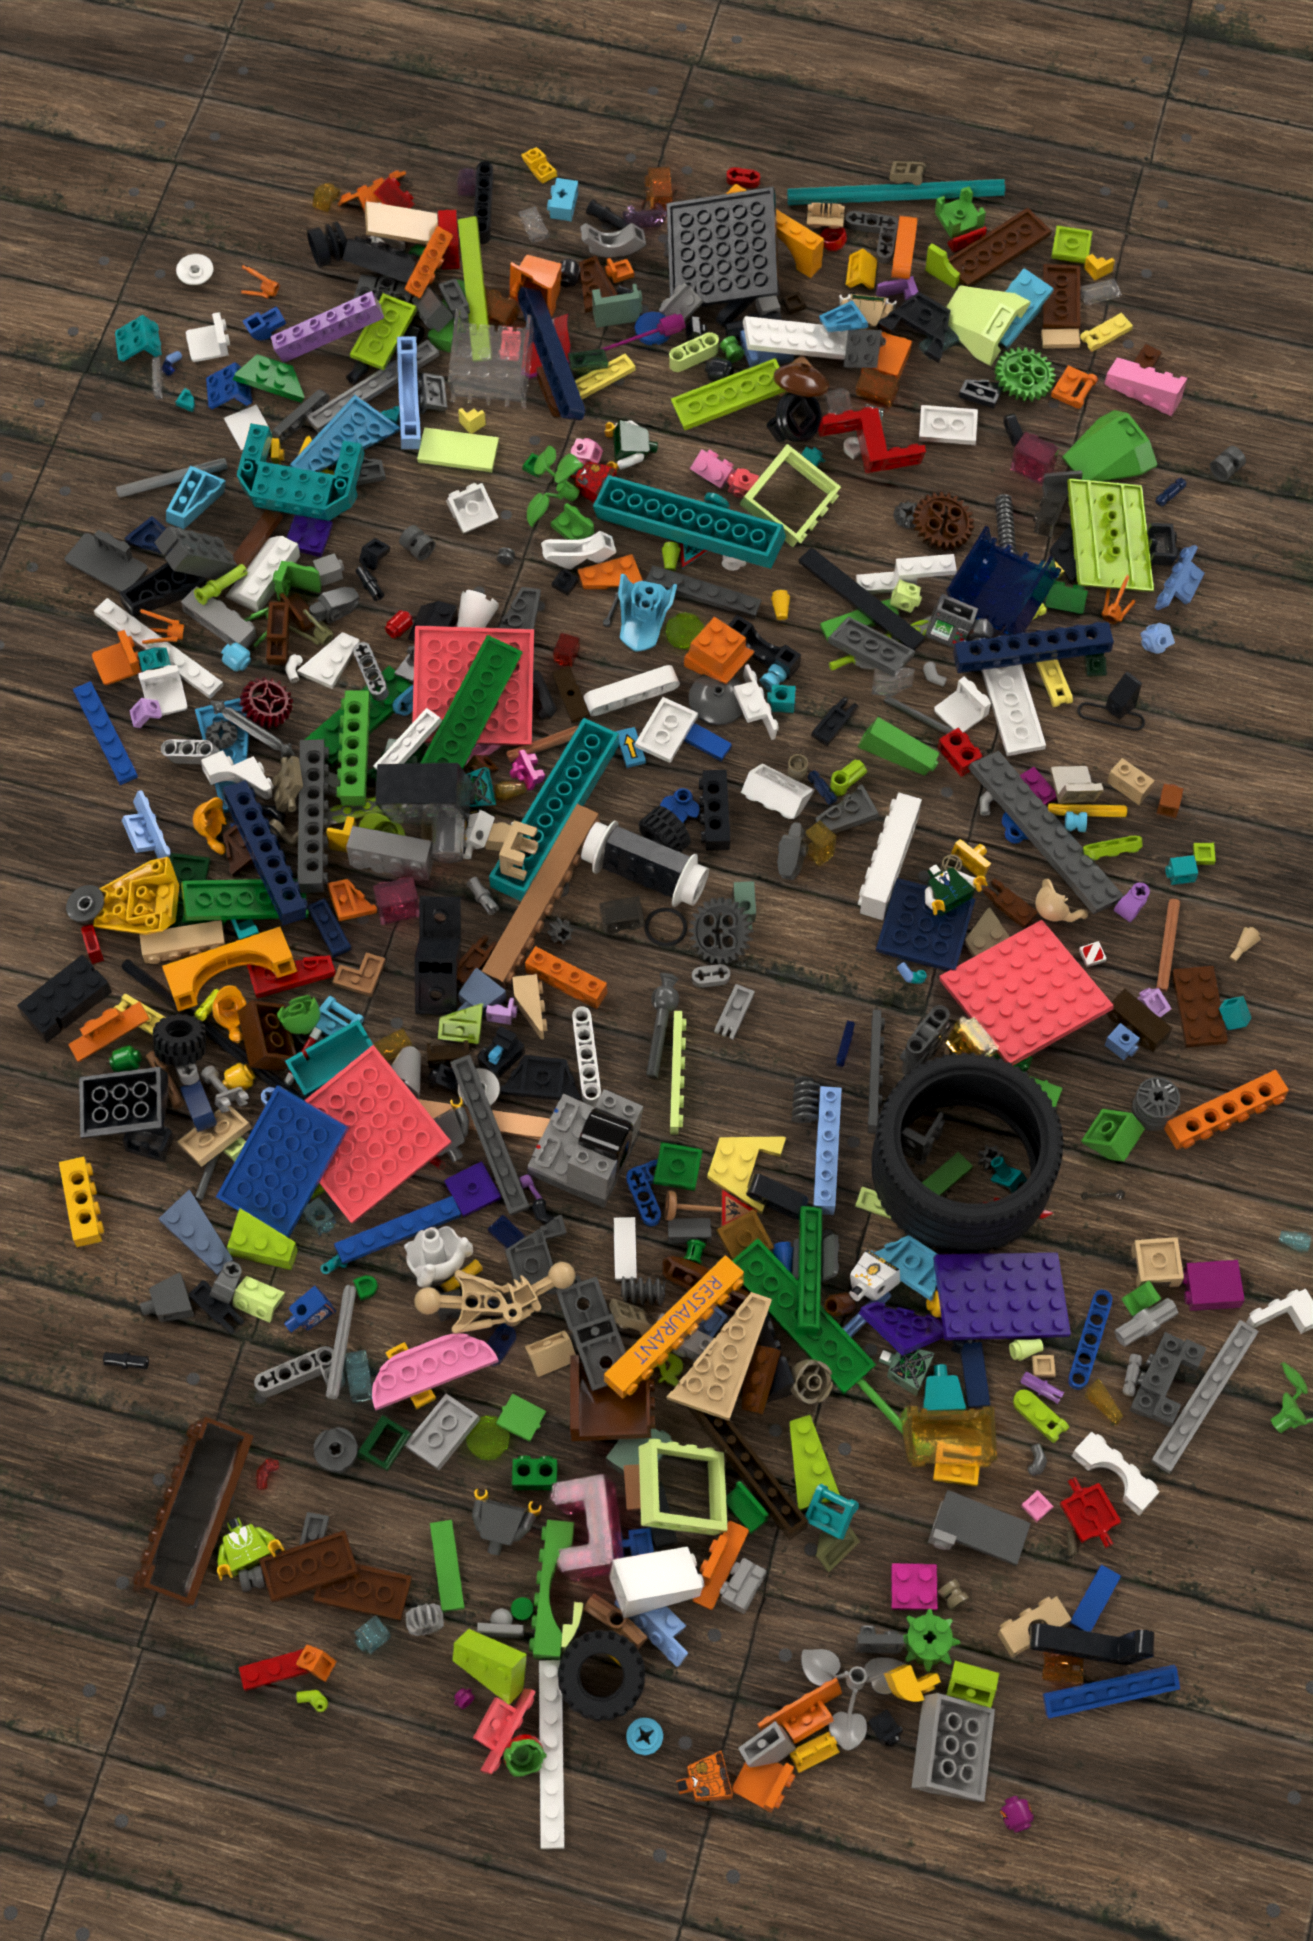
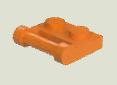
M1068 365L1054 387L1051 397L1080 409L1084 404L1085 397L1091 387L1097 383L1098 378L1094 374H1086ZM1081 381L1084 382L1085 385L1083 386L1079 395L1077 397H1073V394L1080 385Z

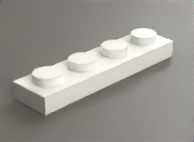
M426 708L374 764V768L377 770V764H404L441 724V718Z

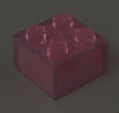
M1025 431L1014 448L1010 470L1042 485L1044 474L1053 473L1055 470L1059 448Z
M402 877L397 881L380 882L373 886L381 925L419 917V900L413 877Z

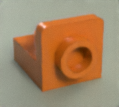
M306 1645L296 1665L308 1670L318 1679L326 1682L337 1661L323 1650Z

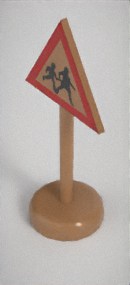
M722 1190L721 1207L677 1204V1194L674 1191H667L664 1214L665 1220L672 1221L675 1218L677 1209L721 1212L722 1227L754 1209Z

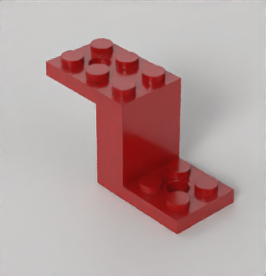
M865 407L861 411L855 412L854 410H847L843 414L837 415L829 413L822 417L818 428L819 437L856 431L865 474L919 465L926 453L925 445L919 446V444H911L908 448L902 449L900 447H893L887 451L878 408Z

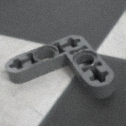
M859 211L848 212L845 219L846 227L851 230L879 233L876 259L882 264L890 263L893 258L898 220L888 215ZM869 220H873L876 222V224L869 225L867 224V222ZM885 237H889L892 239V241L884 242L882 239ZM884 249H887L886 256H883Z

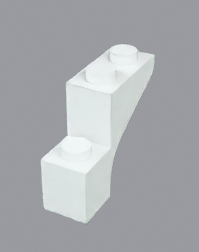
M601 531L585 539L545 540L541 543L543 556L546 560L569 570L586 559L598 564L602 563L616 553L612 536Z
M222 750L201 760L202 770L211 785L222 781L239 783L246 780L248 786L254 789L256 795L263 799L272 798L273 784L270 778L264 776V768L261 762H256L254 756L234 765L231 757H226Z

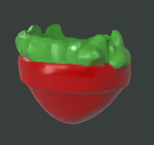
M526 1734L516 1736L509 1741L504 1751L505 1764L514 1777L525 1776L539 1771L542 1768L543 1760L547 1757L541 1742L536 1737Z

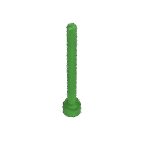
M863 1378L857 1382V1385L916 1448V1456L922 1462L927 1460L935 1452V1449L929 1443L921 1442Z

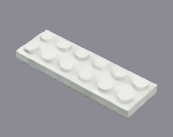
M744 317L743 326L748 350L845 360L848 330L827 332L825 327L820 324Z
M1022 665L981 670L1006 755L1011 756L1045 749L1046 743Z

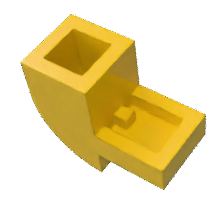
M903 1664L883 1673L891 1692L899 1699L905 1701H923L922 1693L934 1690V1685L941 1682L938 1673H928L916 1679L911 1665Z

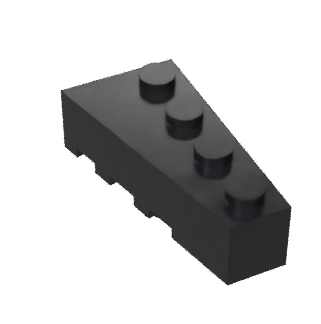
M167 562L120 592L121 604L131 616L136 617L143 614L140 612L141 609L152 611L184 599L196 586L199 588L205 586L207 580L205 577L174 571Z

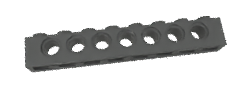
M324 739L300 740L299 763L303 788L299 792L298 884L301 893L324 892V885L328 884V873L324 872V866H328V854H325V848H328V838L325 836V830L329 828L328 818H325V812H329L328 800H325V794H329V784L325 782V777H329V765H326V759H329V747H325ZM313 778L318 779L317 781H310ZM312 796H318L316 799H310ZM312 814H318L316 817H310ZM311 832H318L316 835H310ZM311 850H318L316 853H309ZM311 868H317L316 871H309Z

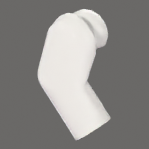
M296 654L288 658L285 666V671L291 683L299 681L295 669L303 661L302 657Z

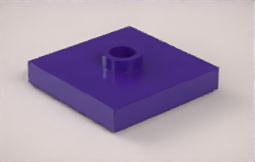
M482 1161L444 1180L463 1218L501 1199Z

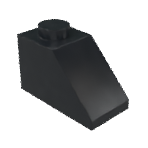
M1127 671L1108 695L1105 707L1108 712L1120 720L1136 707L1142 683Z

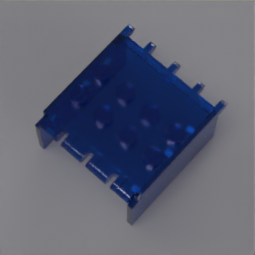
M985 526L948 586L947 594L951 598L978 608L975 616L976 620L980 618L987 620L989 618L988 621L999 631L1006 626L1004 633L1008 635L1024 633L1058 578L1061 568H1056L1053 556H1050L1047 562L1041 560L1039 565L1027 560L1029 553L1025 552L1020 557L1010 552L1012 546L1009 544L1005 549L996 546L997 539L991 538L989 527Z

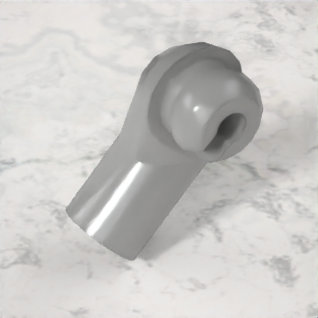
M927 662L923 667L927 681L944 687L947 678L937 674L934 662Z
M988 791L980 797V814L983 816L990 814V802L995 800Z

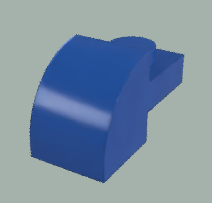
M277 306L262 315L256 312L243 320L251 337L256 340L270 338L272 336L271 332L287 324Z

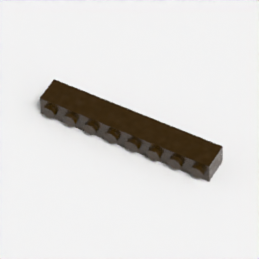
M687 1407L718 1449L724 1452L725 1458L789 1541L805 1530L808 1526L807 1518L731 1420L728 1421Z

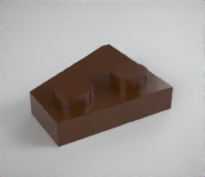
M236 825L223 834L226 854L229 859V870L233 877L253 862Z

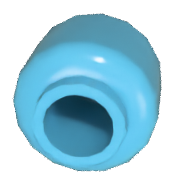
M237 642L231 645L227 644L221 652L223 654L222 662L235 672L239 670L244 671L251 662L250 651Z

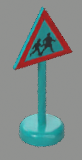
M708 492L704 497L705 503L726 509L730 506L729 502L718 494ZM680 543L682 569L709 551Z

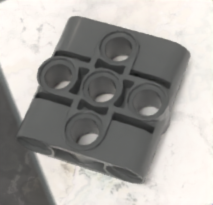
M361 274L353 299L372 291L378 301L384 293L413 305L411 300L414 298V295L404 290L406 282L395 280L386 275L375 277Z
M935 1006L908 1039L906 1048L900 1056V1060L903 1061L902 1072L904 1075H908L918 1065H924L928 1060L931 1061L943 1044L945 1036L951 1028V1024L948 1022L950 1012L945 1006Z

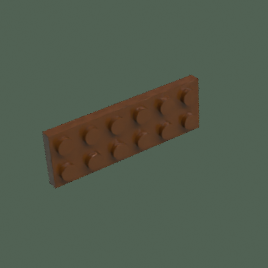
M1026 208L957 252L948 260L954 269L960 273L959 282L963 286L971 287L1051 236V230L1029 208Z

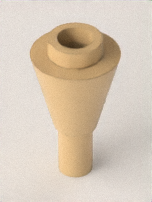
M1244 927L1236 946L1237 948L1230 955L1231 960L1236 962L1243 952H1246L1261 940L1260 933L1255 928Z

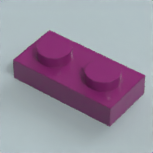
M1035 767L1020 775L1021 779L1029 785L1030 789L1041 799L1043 804L1048 806L1049 803L1057 800L1055 790Z

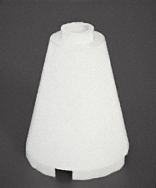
M462 591L457 627L485 628L499 607L498 602L493 598L491 601L485 599L486 595L477 591Z

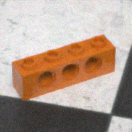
M536 946L525 962L527 974H537V979L595 1009H598L607 994L606 982Z

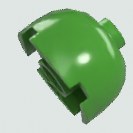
M310 995L292 999L289 1001L290 1006L286 1009L284 1006L280 1008L277 1017L282 1026L293 1034L306 1035L311 1033L320 1020L319 1005L315 997L311 999Z

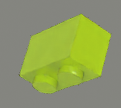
M955 1661L946 1695L991 1708L996 1693L999 1673Z

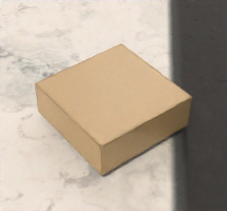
M1032 1355L1033 1375L1038 1378H1055L1054 1355Z

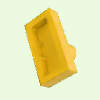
M959 839L955 843L951 854L957 855L961 859L962 865L974 875L986 876L991 865L983 857L987 853L986 848L979 844L972 849Z

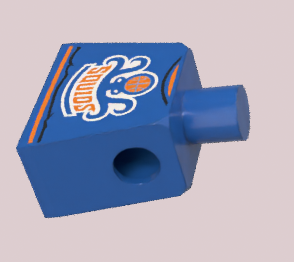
M313 1286L289 1307L293 1315L283 1323L291 1333L299 1326L310 1330L335 1313L336 1309L325 1294L316 1286Z

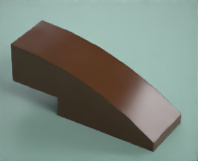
M269 602L266 635V661L268 665L286 666L288 661L289 602Z

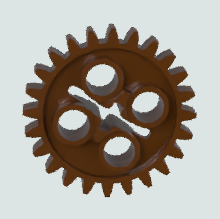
M941 491L939 496H937L933 492L931 497L927 494L925 499H921L915 507L912 515L914 517L912 523L916 524L914 531H920L917 537L923 536V543L929 541V547H932L934 544L936 545V550L942 546L943 550L946 551L949 546L953 551L956 546L960 548L962 544H965L972 535L974 519L971 516L973 513L967 512L969 506L963 507L964 500L957 501V495L951 498L950 493L944 496ZM945 507H946V508H947V513H946V515H945L944 522H943V518H942V517H943V515H944V513H945ZM943 523L944 527L942 529V535H940L939 533Z

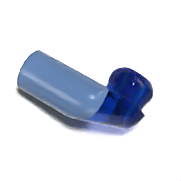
M179 351L168 355L161 367L162 372H165L167 376H171L175 372V369L172 367L173 363L182 359V354Z

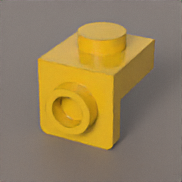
M272 438L268 453H271L273 464L281 465V461H284V449H281L279 438Z

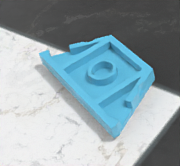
M910 1235L899 1239L897 1242L884 1245V1249L874 1252V1254L900 1269V1281L928 1300H933L937 1286L933 1257L939 1254Z

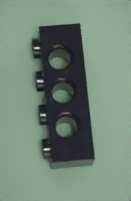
M703 770L702 778H699V790H703V795L699 796L700 808L704 807V813H700V824L705 827V831H701V843H705L706 851L730 850L727 770ZM710 791H716L718 793L711 794ZM715 808L718 809V811L713 812L710 809ZM717 826V827H719V829H716V830H715V829H712L711 827Z

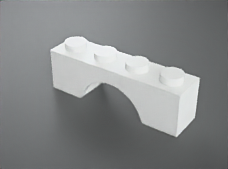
M1091 1432L1072 1454V1457L1088 1471L1095 1468H1107L1117 1473L1124 1484V1497L1122 1501L1138 1516L1142 1514L1160 1492L1153 1481L1150 1479L1146 1480L1140 1475V1471L1133 1464L1129 1465L1124 1461L1119 1451L1116 1449L1112 1450L1107 1446L1105 1439L1099 1434L1095 1435Z

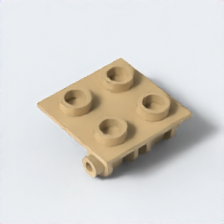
M821 203L808 204L807 225H810V227L820 228L821 226H829L831 229L843 227L845 206L832 204L830 214V203H828V213H824L825 203H823L822 213H820Z

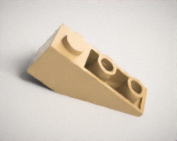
M537 974L512 977L516 1006H518V1009L540 1039H544L543 1031H547L546 1019H542L541 1014L545 1012L544 1000H540L539 994H543L542 981L538 982Z

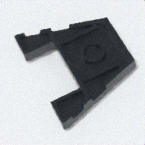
M917 292L902 303L899 308L891 311L884 319H880L876 327L891 334L899 321L932 340L924 355L939 363L942 358L951 310L921 292Z

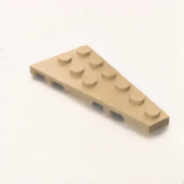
M751 1292L736 1310L733 1317L723 1326L716 1338L711 1341L694 1362L691 1369L681 1378L674 1390L669 1393L667 1400L730 1421L772 1299Z

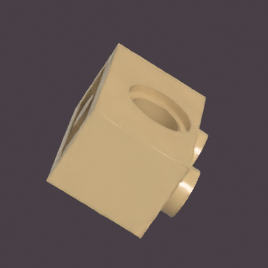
M1122 758L1110 771L1107 783L1140 805L1151 792L1155 780Z

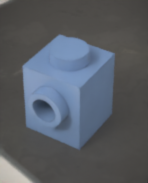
M1120 1023L1107 1037L1105 1046L1122 1060H1125L1128 1056L1132 1057L1138 1051L1139 1047L1137 1045L1140 1038Z

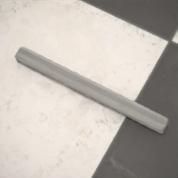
M225 458L193 466L207 473L228 468ZM189 467L117 486V495L121 498L180 482L183 480Z
M346 1285L343 1290L326 1397L333 1400L339 1396L356 1288L350 1285Z

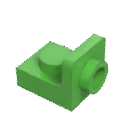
M1150 1281L1122 1298L1123 1303L1132 1316L1161 1300Z

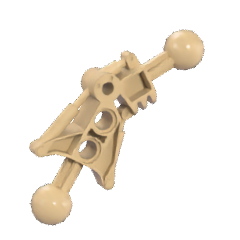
M558 1262L551 1266L547 1277L533 1285H530L527 1279L521 1275V1282H518L516 1279L513 1280L514 1286L509 1283L499 1286L492 1281L457 1270L455 1272V1279L461 1286L462 1296L440 1295L436 1289L426 1287L417 1292L414 1303L419 1312L427 1315L437 1312L439 1308L461 1309L459 1320L452 1326V1334L489 1328L492 1325L505 1323L508 1326H516L521 1320L530 1316L532 1312L538 1313L541 1311L538 1296L554 1287L558 1289L570 1287L575 1281L576 1273L570 1264ZM509 1293L512 1303L507 1304L502 1294ZM472 1298L478 1304L476 1307L470 1308L465 1302ZM497 1300L499 1307L491 1309L487 1305L488 1301ZM510 1313H515L516 1316H515V1317H511V1316H509V1314H510ZM482 1315H485V1316H502V1317H503V1318L495 1319V1320H491V1318H490V1319L475 1321L476 1319H478V1318H479L480 1316H482Z

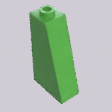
M879 717L868 727L857 746L864 751L924 776L930 770L933 772L939 762L936 760L939 752Z

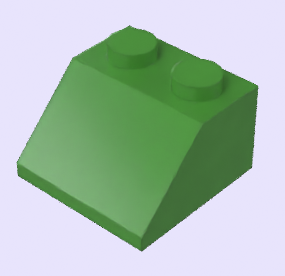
M1102 1109L1081 1142L1107 1159L1124 1162L1145 1128L1133 1113Z

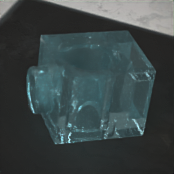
M319 1197L302 1210L304 1218L318 1235H321L323 1232H329L336 1223L334 1214ZM318 1215L326 1216L321 1221L315 1220Z
M376 1615L354 1632L357 1638L354 1641L362 1652L366 1649L369 1654L373 1653L391 1638L390 1632Z

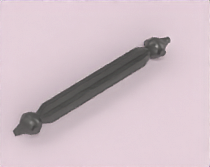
M223 699L217 702L211 700L210 703L213 706L214 714L222 713L226 719L274 750H280L282 758L285 756H295L291 743L284 745L279 738L233 708L225 707Z

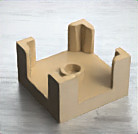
M514 820L499 853L500 870L502 874L524 881L527 872L513 867V864L523 866L525 854L520 852V850L533 855L536 854L538 842L524 838L523 834L534 837L537 834V828Z
M1178 1237L1135 1240L1131 1251L1132 1258L1136 1257L1137 1288L1148 1281L1151 1283L1170 1282L1169 1287H1180L1184 1276Z

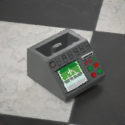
M942 594L934 607L925 637L954 648L955 643L966 641L978 608Z

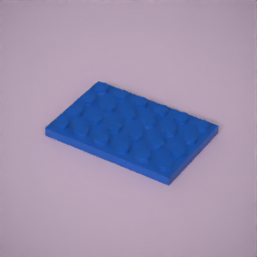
M277 1085L216 1198L238 1211L241 1208L289 1238L349 1127Z

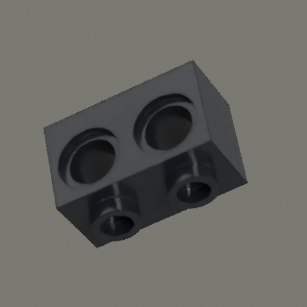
M518 1040L510 1054L508 1055L503 1052L498 1063L495 1065L487 1062L490 1059L488 1058L489 1053L494 1049L492 1043L489 1047H484L478 1053V1065L482 1069L489 1070L499 1079L525 1054V1045Z

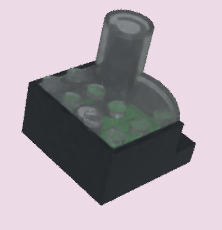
M458 763L377 764L375 804L393 823L433 825L431 859L444 863L463 861L465 820H469L470 802H475V785Z

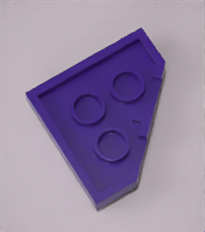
M877 1301L861 1307L859 1312L902 1356L944 1338L942 1323L936 1317L926 1314V1317L914 1315L912 1310L897 1307L896 1310L887 1308L885 1303Z

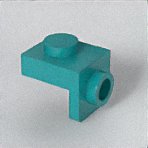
M806 447L801 453L804 458L816 467L820 462L824 463L826 461L821 457L823 453L815 447L813 449Z

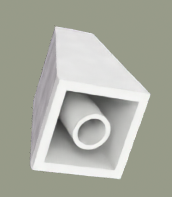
M688 1547L613 1560L609 1579L624 1619L701 1595L704 1580L702 1575L696 1571V1559L693 1553L690 1554Z

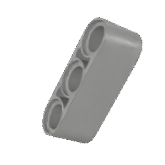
M169 739L164 741L161 746L162 754L176 764H201L202 759L220 752L208 740Z

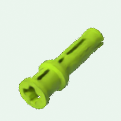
M240 564L217 580H209L202 588H196L194 590L196 600L200 604L205 605L210 598L219 596L221 590L248 574V571H245L247 570L246 567Z

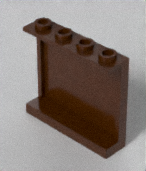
M579 1355L570 1356V1432L572 1442L651 1438V1429H655V1416H651V1411L655 1410V1397H651V1392H655L654 1379L649 1377L647 1380H641L637 1384V1390L630 1396L627 1394L623 1399L609 1386L592 1391L583 1364L580 1363ZM599 1362L600 1366L604 1369L612 1366V1362Z

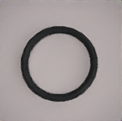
M664 907L656 909L648 915L645 920L644 930L652 943L662 947H670L683 940L687 932V922L679 911ZM660 912L676 914L683 923V931L680 937L667 943L655 940L651 936L648 927L654 915Z

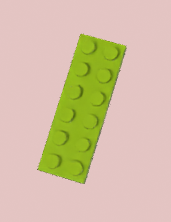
M776 358L671 398L672 405L684 431L786 392L773 379L775 370L779 368Z

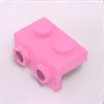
M701 449L690 469L723 489L729 475L736 471L732 468L734 464L726 459L723 462L717 459L719 455L710 449L708 452Z

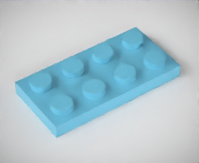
M1025 268L1005 291L1015 293L1031 302L1022 318L1016 316L999 343L1007 349L1054 291L1051 286Z

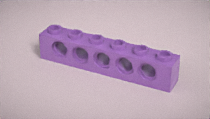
M371 291L271 336L275 352L282 362L285 363L383 319L384 315L380 303Z

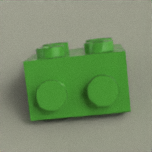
M281 561L278 571H274L272 580L275 582L274 591L277 593L279 601V594L284 593L287 597L291 586L317 593L321 592L319 571L314 567L301 566L291 561Z

